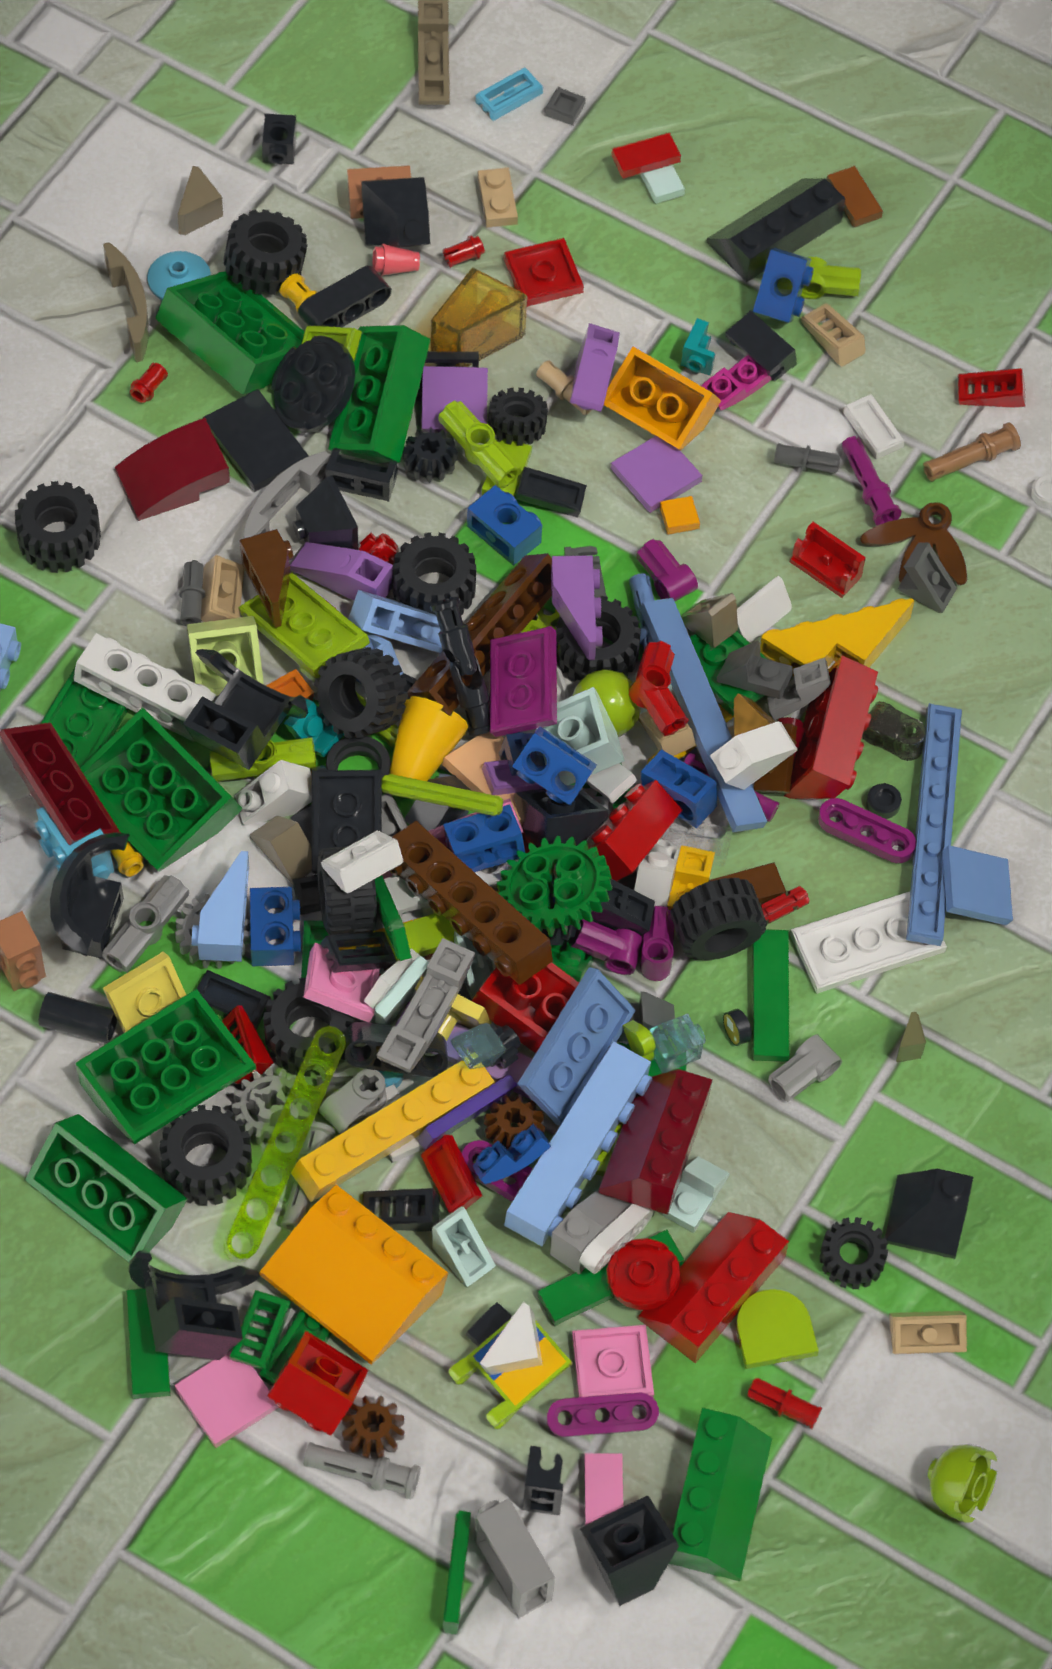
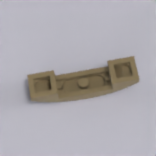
M418 0L419 105H450L448 0Z
M103 243L105 265L112 287L125 285L135 316L126 318L128 339L136 363L141 362L145 356L149 338L148 312L144 288L136 270L125 255L111 243Z

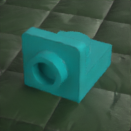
M697 318L684 344L681 366L696 373L711 375L715 353L708 350L711 342V336L707 335L709 322Z
M305 698L309 712L307 716L302 719L290 716L284 725L296 739L312 737L315 754L326 757L333 745L344 736V733L338 735L333 732V725L327 726L323 722L325 716L323 713H318L316 704Z

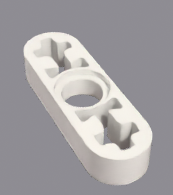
M632 1204L591 1241L582 1253L579 1263L593 1274H596L610 1261L611 1256L615 1254L616 1250L619 1251L625 1247V1243L633 1240L645 1228L654 1211Z

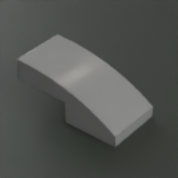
M825 657L794 668L795 679L789 681L781 699L767 696L769 710L774 721L806 706L831 684Z

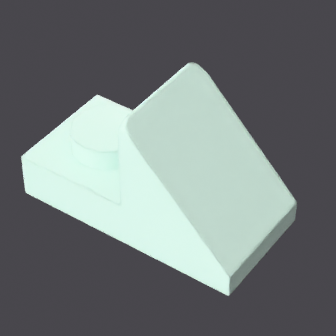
M697 1156L684 1168L669 1214L663 1213L662 1216L694 1233L730 1173Z

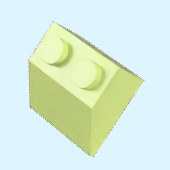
M254 616L187 624L195 684L206 686L217 697L228 683L200 660L195 653L199 649L219 652L236 668L264 684L257 625Z

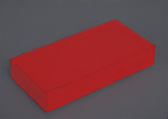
M670 132L613 148L611 153L622 179L681 162V154Z
M443 1135L420 1154L449 1214L461 1206L466 1210L483 1196L453 1135Z

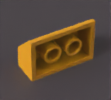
M632 346L607 388L604 406L681 451L705 429L721 400L712 392Z

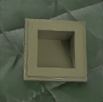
M911 1012L896 1062L920 1059L923 1055L926 1039L917 1012Z

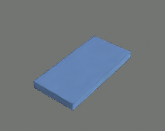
M588 968L518 1082L521 1089L559 1126H561L613 1041L617 1042L624 1031L622 1025L628 1023L636 1011L597 968Z

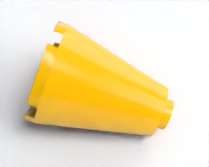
M411 696L404 703L406 708L404 713L401 714L389 774L428 782L442 764L444 757L451 753L466 734L468 724L466 720L454 711L451 716L441 711L443 705L435 701Z

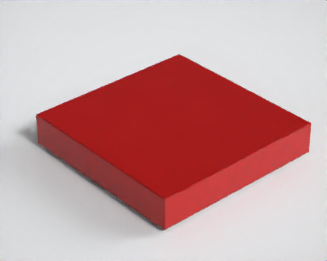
M565 238L504 252V260L523 307L584 293L583 282Z

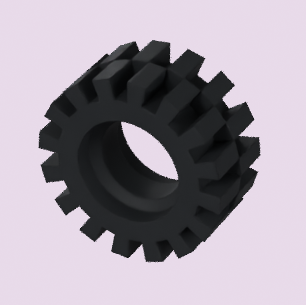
M508 388L507 393L501 390L498 392V396L494 395L492 401H490L488 425L493 428L495 435L497 434L496 439L502 441L506 438V444L510 445L512 441H517V446H523V441H526L529 445L533 443L534 439L540 440L546 431L548 404L546 401H543V397L540 394L534 397L535 391L532 390L524 393V388H519L518 392H514L513 388Z
M849 1217L844 1218L841 1225L835 1222L831 1227V1231L827 1230L820 1250V1263H823L822 1270L824 1274L829 1272V1280L833 1283L837 1279L840 1280V1287L846 1288L847 1283L852 1284V1290L859 1289L861 1283H863L865 1288L870 1286L872 1279L876 1282L881 1272H883L888 1256V1249H886L888 1243L886 1238H881L883 1233L878 1227L874 1231L872 1229L874 1223L868 1220L866 1225L861 1224L862 1218L855 1217L854 1223H850ZM848 1242L859 1243L865 1247L868 1258L865 1262L858 1265L847 1263L840 1255V1248Z

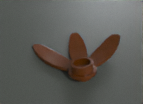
M929 503L921 509L919 517L889 521L869 529L860 536V541L863 544L871 546L892 545L903 542L913 536L915 537L902 559L898 577L900 582H902L907 573L904 566L917 544L929 543L931 547L933 545L936 546L938 558L950 578L958 585L967 583V568L963 554L957 542L948 531L952 522V514L949 508L942 503ZM933 515H938L942 520L938 524H933L929 521V518Z

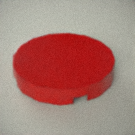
M649 1238L634 1239L625 1243V1247L619 1251L616 1250L615 1254L611 1256L607 1266L608 1285L615 1299L626 1307L640 1311L656 1309L666 1304L676 1294L681 1281L677 1257L674 1256L673 1252L664 1243Z

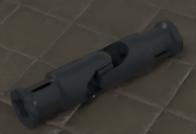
M457 596L437 601L430 605V609L435 612L441 630L438 636L445 656L449 660V670L460 708L465 709L470 726L468 734L469 736H476L490 732V709L487 703L490 697L478 660L474 656V647L468 625L463 623L458 607L460 598ZM472 675L471 683L466 686L460 676Z

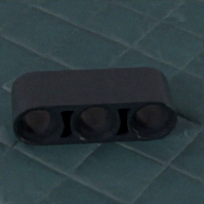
M364 266L307 298L300 305L298 315L307 326L344 327L384 304L389 299L392 289L372 266Z
M355 1022L350 1024L344 1032L345 1058L354 1067L426 1077H435L448 1067L447 1042L444 1036L438 1032L410 1073L377 1058V1054L393 1026ZM357 1043L367 1044L363 1047L354 1046ZM429 1052H436V1053H438V1054H436V1055H434V1056L425 1055L426 1053H429Z

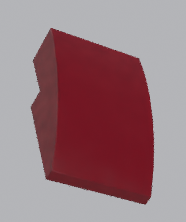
M206 418L188 423L156 438L115 466V472L138 521L200 500L199 493L230 483L229 467Z

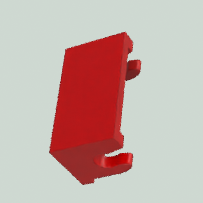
M813 521L807 527L803 541L799 538L796 540L790 563L843 598L862 578L866 557Z

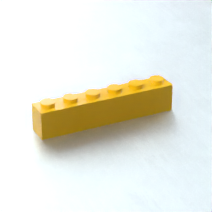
M473 1053L300 1158L291 1174L309 1201L313 1202L326 1194L336 1184L339 1186L419 1136L427 1126L493 1085L495 1081L477 1055Z

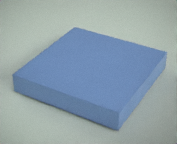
M948 845L943 850L947 912L1002 925H1008L1012 922L1013 914L1008 859Z

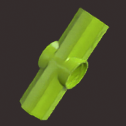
M807 257L811 259L809 267H813L814 271L809 286H803L802 297L818 299L825 293L859 296L861 268L827 265L825 260L819 257ZM781 277L777 287L778 289L792 290L793 284L788 278Z
M454 400L445 406L444 410L439 414L438 420L463 447L466 459L472 464L479 465L497 487L503 486L505 488L513 483L521 473V467L495 439L493 428L488 424L481 423L462 401L456 402Z
M312 737L281 742L270 740L250 770L214 751H210L212 776L216 781L254 777L256 779L280 760L310 769L317 765ZM262 758H268L267 760L259 761Z

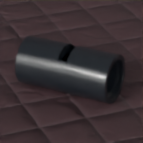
M52 992L46 994L39 1014V1026L106 1044L112 1040L117 1025V1018L112 1008Z

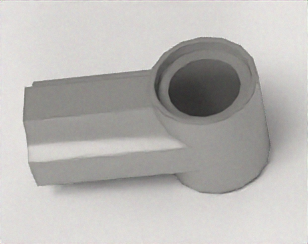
M816 1034L807 1039L798 1048L793 1058L770 1074L768 1082L781 1100L784 1099L789 1102L816 1080L822 1082L834 1074L840 1067L842 1059Z

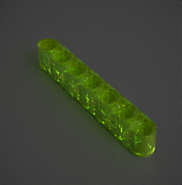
M327 1026L321 1028L309 1043L223 1244L224 1253L233 1262H246L259 1249L345 1049V1036L336 1027ZM322 1037L331 1038L336 1044V1051L334 1053L323 1052L318 1044L319 1039ZM312 1069L319 1072L322 1076V1084L319 1086L309 1085L304 1078L305 1071ZM296 1102L305 1105L308 1110L307 1118L300 1120L293 1117L290 1113V1105ZM282 1135L291 1138L294 1144L293 1151L284 1153L278 1150L275 1143L276 1138ZM268 1168L275 1170L279 1175V1184L276 1186L266 1185L261 1179L262 1170ZM250 1202L260 1203L265 1209L264 1218L255 1220L249 1217L246 1210L247 1204ZM242 1235L248 1238L251 1245L250 1251L245 1254L236 1252L232 1247L233 1237Z

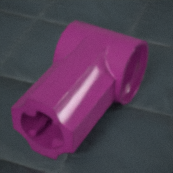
M652 539L644 543L643 547L637 551L636 559L654 580L656 592L661 599L673 598L674 601H677L698 589V582L691 568L686 564L680 565L661 540Z
M654 906L650 931L643 934L640 970L645 978L652 981L666 979L670 975L672 968L674 924L671 919V910L664 906ZM652 957H658L663 960H653Z
M584 919L579 921L581 929H577L575 937L570 938L571 947L583 950L584 953L605 961V967L613 973L631 975L635 972L643 943V938L638 933L628 929H617L614 931Z

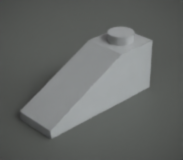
M598 1189L575 1206L554 1229L551 1238L550 1255L580 1275L585 1267L579 1263V1259L586 1247L630 1207L632 1203L600 1194Z

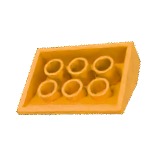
M336 1184L311 1207L260 1270L259 1275L372 1365L442 1296L448 1272Z

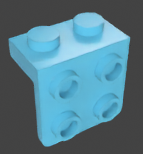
M44 807L36 810L39 821L35 823V826L42 837L39 840L40 845L48 858L52 856L56 858L59 863L56 865L58 871L75 848L91 838L104 834L101 829H98L69 846ZM110 850L91 858L94 876L107 879L110 874L114 873Z

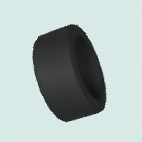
M345 737L336 742L328 752L326 759L327 770H338L341 761L351 756L360 755L376 761L379 770L382 771V777L389 775L391 766L389 753L381 742L372 737Z

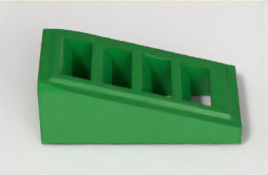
M255 1290L241 1326L243 1339L232 1349L230 1359L265 1371L290 1313V1301ZM259 1310L277 1315L276 1319L273 1320L258 1315ZM256 1322L272 1327L271 1332L252 1326ZM251 1334L267 1339V1343L265 1345L247 1338ZM246 1346L263 1352L261 1358L243 1353V1347Z

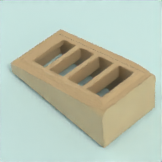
M827 303L801 317L802 324L841 367L866 352L864 335ZM827 318L829 319L828 321L824 322L823 324L818 325V323H820L821 321H823V320H825V319H827Z
M648 711L640 714L639 722L659 751L662 749L674 756L696 746L692 729L688 724L673 735L664 736Z

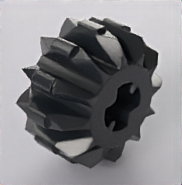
M430 427L427 433L417 429L415 437L408 436L406 446L402 452V459L405 462L407 473H414L416 481L426 477L430 484L434 477L443 482L445 473H453L455 463L458 460V451H456L453 437L446 438L444 429L434 433L432 427Z

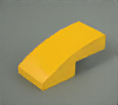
M681 845L667 905L669 910L673 908V904L683 894L709 882L715 852Z

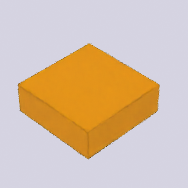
M692 496L660 501V511L667 534L700 528V520Z

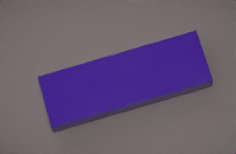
M511 1075L505 1076L427 1126L417 1141L425 1151L443 1135H450L490 1109V1105L493 1102H501L505 1094L509 1097L518 1084Z

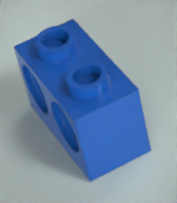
M539 726L512 767L518 770L517 775L527 783L535 784L536 782L547 790L546 794L555 802L560 804L566 802L571 805L597 764ZM539 751L543 753L547 759V764L545 766L535 765L531 760V752ZM561 771L571 772L575 776L576 784L565 785L560 780L559 773Z
M662 749L641 770V784L645 786L657 780L682 809L678 818L695 828H698L717 807V781Z
M510 804L503 806V811L500 815L491 816L479 813L443 824L447 848L474 872L507 863V860L518 859L516 853L518 850L525 853L522 832Z
M292 887L250 888L252 966L294 965V952H301L300 931H294L293 921H300V900H293ZM279 908L283 910L282 912L277 914L268 912L270 909ZM273 939H279L284 941L279 945H272L268 943Z

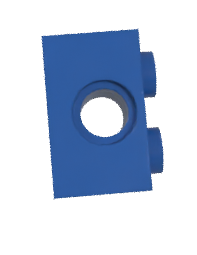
M777 248L771 249L753 312L788 323L793 321L795 316L800 317L805 299L800 297L804 285L809 286L814 271L813 267H809L811 259ZM781 277L788 278L793 284L792 292L789 295H784L778 290L777 284Z
M496 485L467 508V527L513 566L541 543L542 523L533 512H527L522 508L512 494L503 492Z

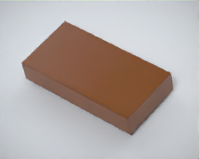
M856 166L827 175L826 180L846 198L844 212L853 227L882 218L883 210Z

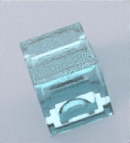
M689 1014L649 1029L656 1044L654 1059L662 1073L701 1059L703 1044L706 1042L700 1025L693 1024Z

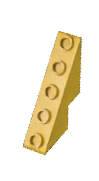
M912 598L907 600L897 599L890 604L878 607L867 606L857 612L845 615L834 614L827 619L812 623L806 621L797 624L795 627L783 630H769L761 637L760 652L768 660L792 666L793 677L794 668L824 657L828 667L833 661L836 662L841 656H845L870 668L911 618L915 600Z

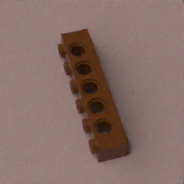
M548 553L525 555L466 623L473 642L474 656L478 660L482 676L490 669V640L521 633L551 598L552 558ZM442 651L407 692L409 697H422L443 705L441 711L450 716L458 707L459 701L449 670V660L445 656L444 651ZM472 675L460 676L466 686L471 683Z
M418 821L413 822L392 837L398 840L403 862L389 872L394 876L399 875L405 880L414 895H421L427 900L430 908L436 915H443L448 919L458 935H465L470 939L480 955H487L492 959L502 975L505 977L510 976L521 985L553 962L550 939Z

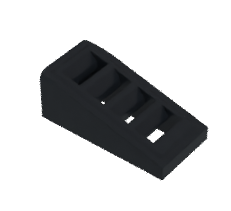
M434 1188L363 1191L362 1205L375 1214L376 1202H382L381 1217L379 1218L394 1230L432 1231V1227L439 1223L440 1197ZM391 1203H396L395 1217H390ZM406 1204H411V1216H405ZM421 1204H425V1215H421Z

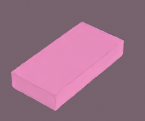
M585 1453V1525L623 1507L622 1454Z

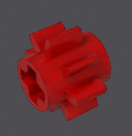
M371 532L360 542L361 546L359 547V550L365 551L392 565L396 553L399 552L395 541L385 533L375 537Z

